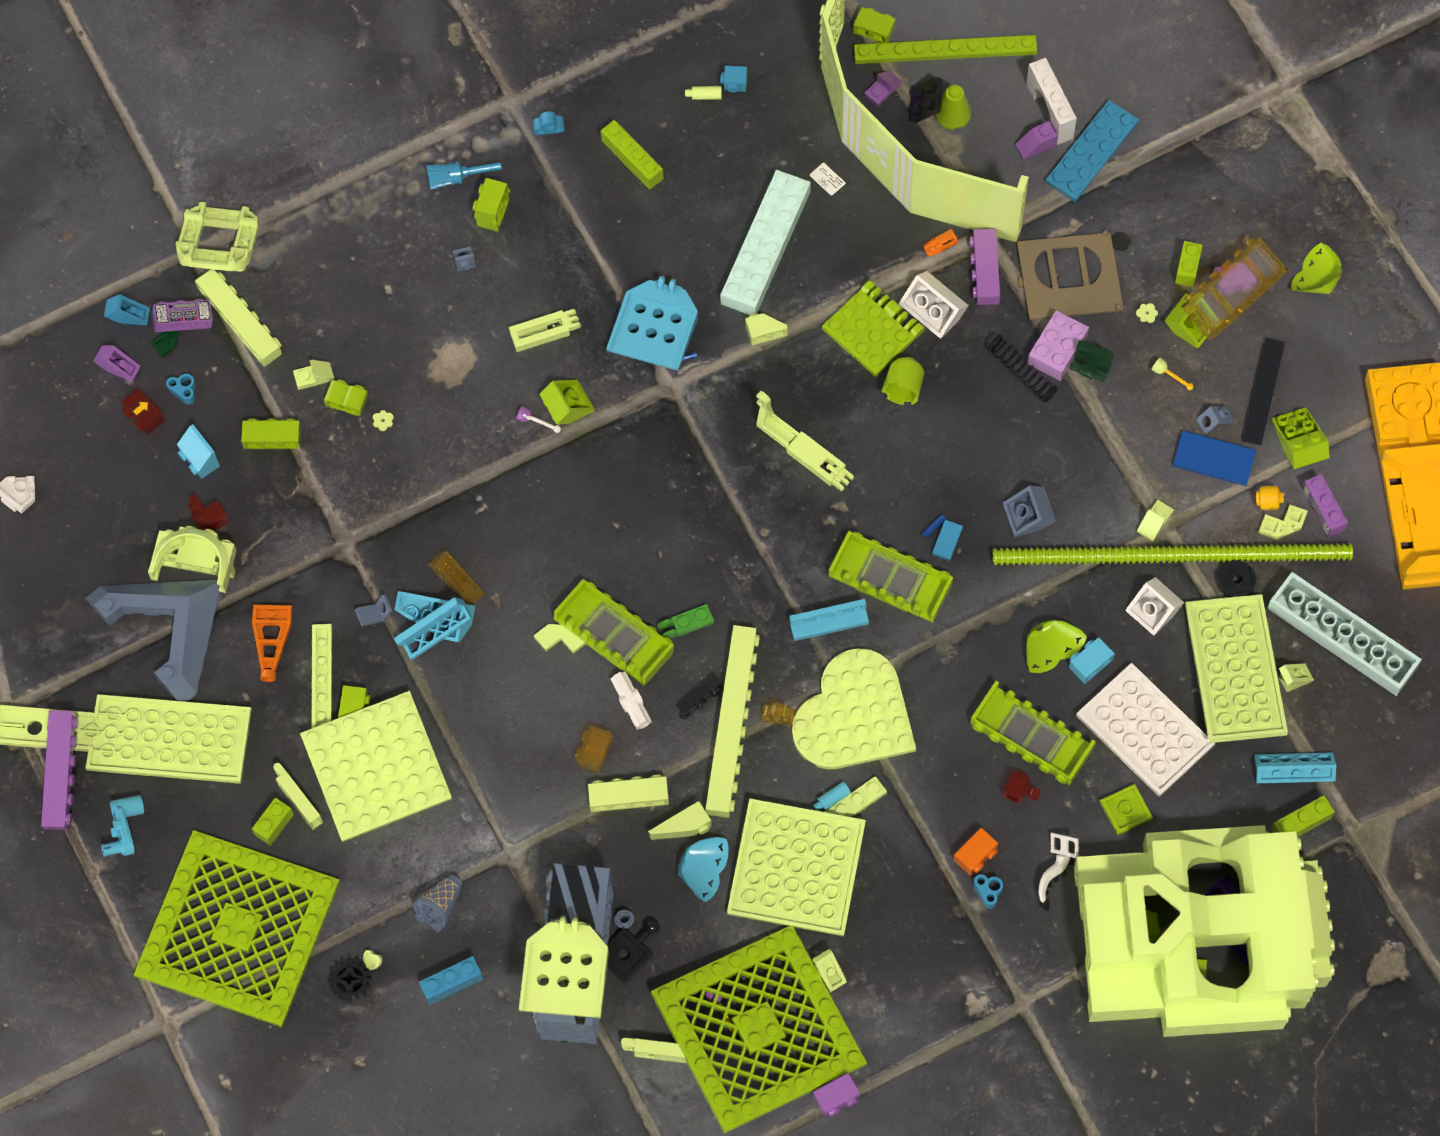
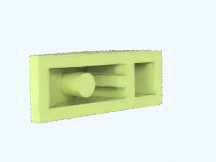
M698 801L648 832L651 840L688 837L697 834L702 835L709 831L712 825L711 819Z

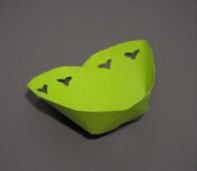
M1323 243L1315 246L1304 259L1303 270L1295 275L1291 284L1292 290L1323 294L1331 293L1342 276L1339 257L1330 247Z
M1049 620L1038 624L1027 635L1026 651L1029 671L1031 673H1043L1053 669L1060 659L1070 658L1084 645L1087 636L1080 629L1064 621ZM1043 625V628L1041 630L1036 631V629ZM1066 647L1072 648V650H1068L1065 653ZM1046 660H1052V662H1048V664L1045 665Z

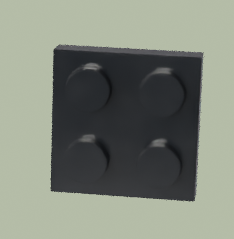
M935 77L912 88L911 122L917 123L941 112L943 79Z

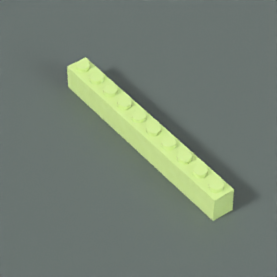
M733 625L706 803L707 815L729 818L730 812H734L735 800H732L733 793H737L738 788L735 776L740 774L741 763H738V756L743 754L744 745L740 743L741 738H745L746 726H743L744 719H748L749 714L746 702L751 700L752 690L749 689V683H753L754 671H751L752 664L756 665L757 653H754L755 646H759L760 635H757V628Z

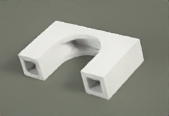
M1044 58L1029 64L1026 85L1034 100L1044 97L1050 113V124L1057 134L1056 145L1073 139L1077 118L1047 59Z

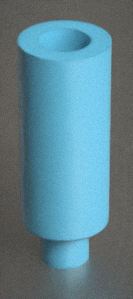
M842 782L817 798L818 802L813 805L815 811L821 809L825 811L851 794L848 786Z

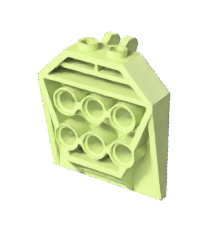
M560 917V920L549 922L527 940L519 1011L601 1018L609 950L591 926L584 922H578V918H573L572 924H567L566 917ZM545 954L552 956L548 962H543L541 957ZM565 956L572 958L568 964L562 963L561 960ZM585 958L592 960L591 964L586 966L581 962ZM542 978L549 980L545 986L539 985L538 982ZM562 980L569 981V985L564 988L558 984ZM581 982H588L590 984L586 989L579 988Z

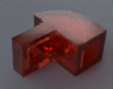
M195 494L188 497L190 502L188 507L193 514L191 518L199 529L215 531L230 523L218 501L203 508Z

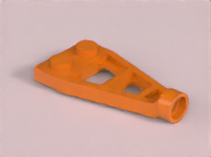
M253 605L252 625L261 668L260 680L273 682L276 680V670L291 629L292 606ZM279 626L278 637L276 639H265L263 627ZM264 646H276L275 656L264 657Z

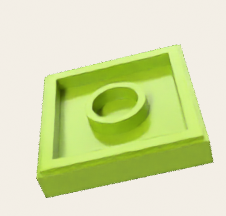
M1135 784L1099 801L1117 836L1153 819Z

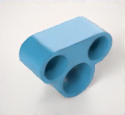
M554 112L540 114V118L533 120L534 134L544 135L563 132L565 130L564 118L556 116Z
M183 374L178 379L176 377L167 379L166 385L171 394L185 404H192L195 401L194 390L196 384L190 374ZM184 381H191L189 386L182 385Z
M977 875L973 886L982 903L987 908L995 907L997 896L1001 894L1003 889L1002 880L998 877L987 879L985 875ZM983 880L984 884L980 885L977 883V881ZM996 882L1000 888L993 891L989 888V884ZM992 897L994 901L989 902L987 898Z

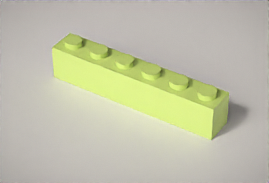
M210 269L195 280L197 289L207 300H210L213 308L263 367L267 366L282 355L281 343L276 337L272 338L269 335L270 330L265 324L261 325L258 322L259 318L254 311L250 312L247 309L248 305L243 298L239 299L236 296L237 292L233 286H228L225 283L226 279L222 273H217L214 269Z

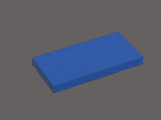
M1182 431L1173 467L1247 486L1256 450Z

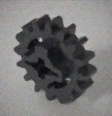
M349 959L348 964L342 960V966L335 965L336 972L330 971L333 978L328 979V982L333 985L329 988L331 991H335L333 994L335 998L340 996L341 1002L346 998L349 1003L352 1002L353 998L359 1002V996L361 995L365 998V990H371L368 984L372 983V979L368 978L371 976V973L366 971L367 966L365 964L360 967L361 963L359 960L355 964H353L352 959ZM355 970L359 971L363 976L357 975ZM350 978H353L354 981H351V984H348L347 982L350 980ZM338 986L344 987L346 993L341 991Z

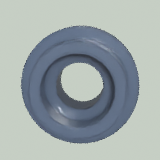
M627 909L619 910L614 917L616 926L621 929L630 928L634 923L633 913ZM627 917L628 921L623 923L621 922V918Z

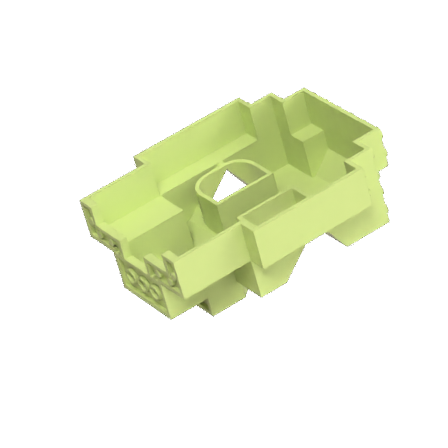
M1265 825L1146 833L1143 841V853L1077 857L1074 865L1075 885L1078 887L1080 915L1084 925L1089 1022L1161 1017L1163 1037L1283 1029L1286 1023H1288V1018H1291L1290 1009L1305 1008L1313 992H1315V988L1327 987L1332 979V975H1334V965L1330 963L1329 958L1332 956V951L1335 950L1334 939H1330L1332 921L1328 919L1327 912L1330 911L1329 900L1325 899L1327 881L1323 880L1322 868L1318 867L1317 860L1303 861V857H1299L1301 839L1297 838V833H1269V831L1266 832ZM1200 863H1228L1237 872L1240 894L1204 896L1189 892L1187 870L1193 865ZM1158 893L1180 912V915L1155 944H1151L1148 939L1144 896H1153ZM1247 945L1249 978L1237 989L1211 984L1199 971L1196 947Z

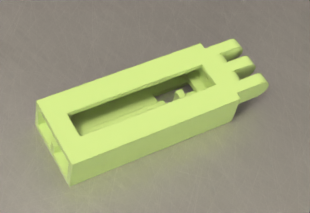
M571 309L565 312L561 310L509 327L516 352L570 336L569 331L581 327L580 322H577L579 320L578 316H574L576 315V310ZM554 324L552 325L553 329L549 330L547 328V325Z
M275 763L273 767L278 776L276 780L279 787L311 829H315L323 823L321 816L281 764Z
M623 1038L621 1040L622 1049L634 1051L635 1057L687 1063L680 1047L676 1043Z

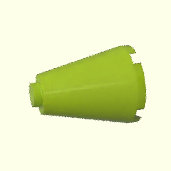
M951 85L946 89L941 98V112L935 114L937 122L946 129L955 130V128H962L971 119L970 104L963 88L959 85Z

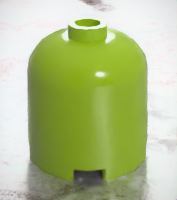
M911 357L896 359L890 365L882 393L885 392L888 395L887 399L894 403L904 405L905 402H911V404H915L918 401L924 378L922 365Z

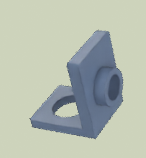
M471 247L453 250L458 271L476 267ZM461 253H467V254H468V255L459 256Z
M1226 405L1211 406L1196 419L1204 434H1208L1218 424L1233 423L1235 421ZM1206 416L1211 420L1209 427L1204 425V418Z
M382 595L376 604L358 607L355 609L361 626L384 622L392 612L386 595ZM382 603L385 604V607H386V611H385V612L383 611Z

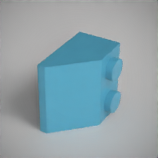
M192 424L178 442L179 452L177 453L183 461H188L190 464L188 467L193 475L198 474L202 479L220 467L213 449Z

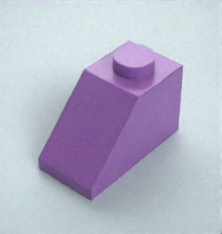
M1048 121L1032 128L1015 144V147L1022 159L1026 160L1055 147L1057 134Z
M114 345L101 346L93 360L105 371L130 382L133 381L141 367Z

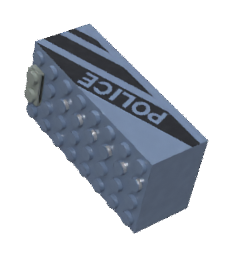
M554 864L553 870L549 871V875L546 878V901H548L549 909L545 908L544 913L546 924L560 920V917H566L567 924H572L573 918H578V922H584L591 926L602 941L608 945L614 894L610 868ZM545 954L541 957V960L548 962L552 956ZM565 956L562 958L561 962L564 964H568L571 962L572 958L569 956ZM585 958L581 963L586 966L591 964L592 960ZM547 978L539 980L541 986H545L549 982ZM562 980L558 985L562 988L567 987L569 981ZM581 982L579 988L586 989L590 984L588 982ZM533 1012L537 1033H540L542 1040L597 1044L600 1018Z

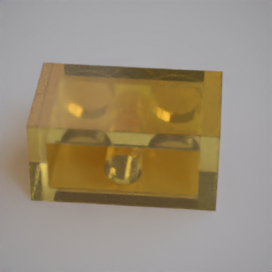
M590 725L588 731L585 730L581 739L583 742L582 747L578 748L575 754L577 766L600 773L613 739L612 732Z

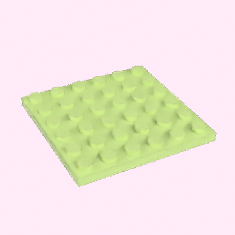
M410 691L300 733L342 842L452 799Z
M749 798L727 915L844 936L866 820Z

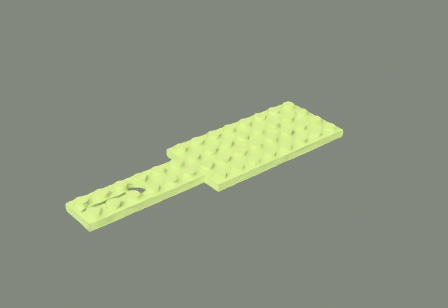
M97 694L94 713L73 711L79 719L78 728H75L77 747H74V751L88 752L87 771L240 784L242 782L252 712L251 707ZM0 705V745L46 748L49 710L55 709ZM35 721L42 724L41 732L37 735L29 734L28 726Z

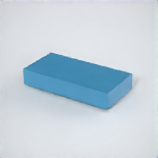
M945 520L932 556L950 562L963 526Z

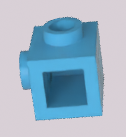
M725 66V73L721 72V83L724 84L725 91L733 93L738 91L746 92L747 67Z

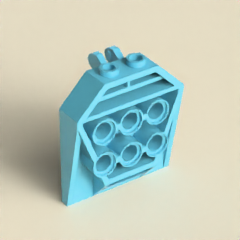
M660 276L659 280H649L626 291L606 350L678 371L697 324L698 311L687 291L677 286L675 279H671L669 285H666L664 283L665 277ZM638 310H644V311H645L644 313H641V314H640V313H637ZM656 315H662L663 317H661V318L658 319V318H655L654 316H656ZM676 319L680 320V322L677 324L673 323L672 321ZM632 329L638 330V332L631 333L629 331ZM650 334L656 335V337L649 338L647 336ZM668 339L674 340L672 343L665 342Z

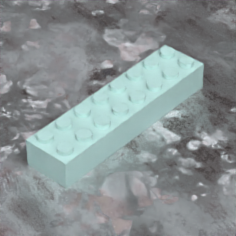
M779 170L775 171L722 290L721 305L749 315L757 314L811 192V182Z
M1291 572L1268 605V610L1395 696L1399 694L1422 660L1293 572Z

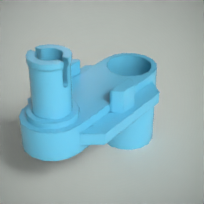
M140 795L110 801L114 820L112 821L114 828H111V835L113 838L118 837L119 840L118 842L101 844L104 857L121 853L123 856L134 854V845L127 817L144 814V806Z

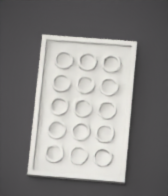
M1132 663L1076 713V716L1159 797L1215 745V743H1209L1208 736Z

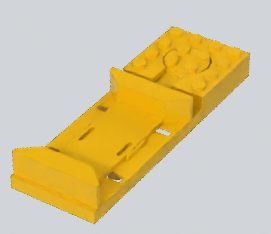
M1440 362L1370 369L1366 374L1365 382L1402 590L1440 586ZM1401 478L1402 484L1390 485L1389 479ZM1413 542V548L1401 549V543Z

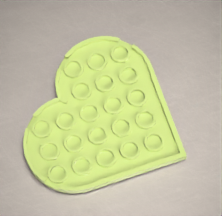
M852 649L833 658L825 668L822 676V694L807 700L799 708L793 720L792 736L797 751L805 760L820 768L839 769L916 752L897 673L884 656L872 650Z

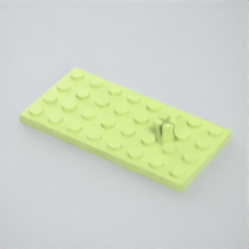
M1262 594L1185 602L1209 743L1286 736L1288 730Z

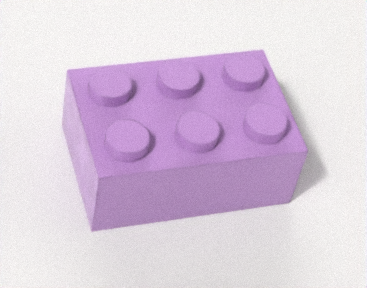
M1056 310L1030 352L1028 364L1030 366L1034 365V368L1061 381L1086 340L1089 327Z

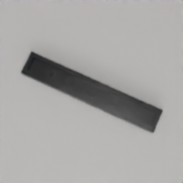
M1266 338L1243 442L1260 446L1262 444L1285 342Z

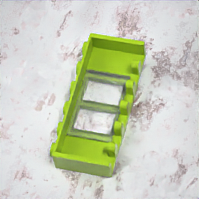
M848 531L829 569V577L934 623L953 584V577L948 572L938 571L928 563L922 564L910 555L904 556L894 548H886L876 540L870 541L864 538L862 534Z
M584 579L581 580L554 611V620L644 686L673 654L674 645L669 638L659 635L654 627L644 624L640 617L629 613L622 604L615 603L607 593L600 592L592 582H587Z
M995 681L971 717L970 725H972V728L977 732L985 733L992 741L1004 744L1008 751L1012 753L1017 752L1022 755L1026 762L1035 763L1041 771L1052 774L1059 782L1070 785L1094 749L1096 741L1092 739L1091 743L1081 738L1082 734L1075 731L1072 733L1065 728V723L1062 721L1054 722L1048 718L1049 714L1042 710L1039 713L1031 708L1032 704L1029 701L1025 700L1023 703L1016 699L1013 691L1005 692L998 688L999 682Z

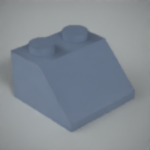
M1028 486L1003 502L1014 537L1043 530L1056 522L1044 487Z

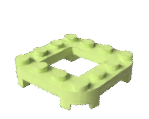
M199 202V206L193 207L190 210L186 209L179 241H176L177 256L180 264L206 269L244 271L251 260L258 234L257 216L245 206H242L241 211L206 207V202ZM203 226L238 229L234 247H231L230 252L198 249Z

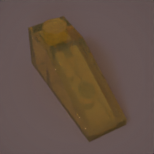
M441 551L428 563L429 567L468 605L473 606L485 594L447 551Z

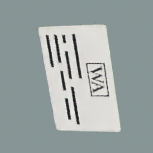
M822 163L809 175L831 196L846 184L825 163Z

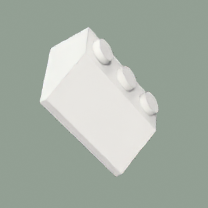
M928 271L915 277L899 302V305L939 338H942L960 320L969 306Z

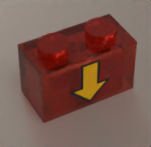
M138 388L121 401L123 407L121 411L128 419L132 418L135 421L134 425L140 432L143 430L148 435L165 421L162 413Z

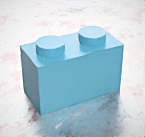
M1099 637L1095 641L1090 640L1084 646L1085 649L1081 653L1076 652L1070 658L1069 668L1084 684L1113 661L1115 655Z

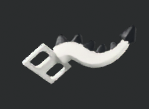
M1051 833V853L1060 855H1056V862L1044 872L1040 880L1039 897L1041 902L1039 906L1046 911L1049 910V899H1046L1049 891L1046 889L1047 887H1052V881L1058 882L1059 874L1067 875L1066 867L1074 864L1073 858L1078 857L1079 838ZM1055 837L1061 840V850H1057L1054 847ZM1069 841L1075 843V853L1069 852Z

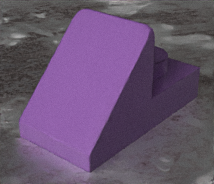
M890 71L878 73L877 81L864 93V97L878 107L902 84V81Z

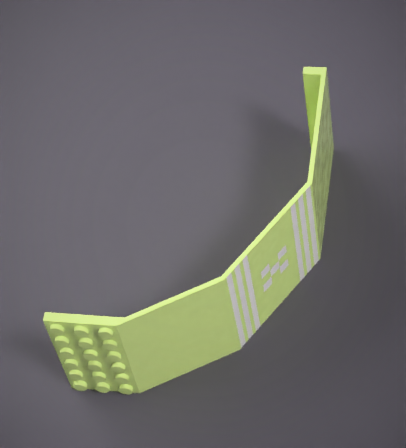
M827 0L826 5H822L820 11L821 36L819 42L821 44L819 51L821 52L819 60H821V68L841 141L910 213L970 230L996 229V237L1017 242L1023 223L1029 177L1021 175L1018 187L1016 188L916 160L847 89L836 51V46L844 26L845 0Z

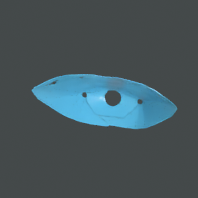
M715 837L700 840L686 848L679 863L678 876L704 902L710 900L719 887V873L725 868L728 859L729 847L727 839ZM721 843H723V845H722L723 851H721V849L718 848V846H720ZM721 858V860L719 861V865L717 866L716 860ZM711 880H713V883H711L712 887L708 884Z

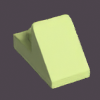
M310 360L311 366L293 370L298 390L335 380L330 362Z
M1157 500L1152 509L1147 511L1137 532L1153 542L1172 515L1174 509Z
M1305 663L1283 665L1279 668L1281 672L1279 679L1286 692L1314 681Z
M830 949L812 959L817 972L829 992L847 983Z

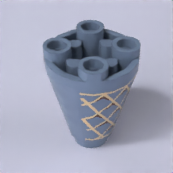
M450 875L413 902V908L416 912L415 918L421 923H428L436 931H441L446 926L460 894L461 886L463 885L461 880L454 875Z

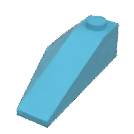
M398 591L394 610L417 623L448 601ZM466 604V606H467V608H468V610H469V612H470V614H471V616H472V618H473V617H474V612H475V606L467 605V604ZM463 610L457 612L455 621L460 622L466 617ZM445 620L441 625L440 631L445 632L448 630L450 621ZM473 620L444 640L460 642L472 626Z

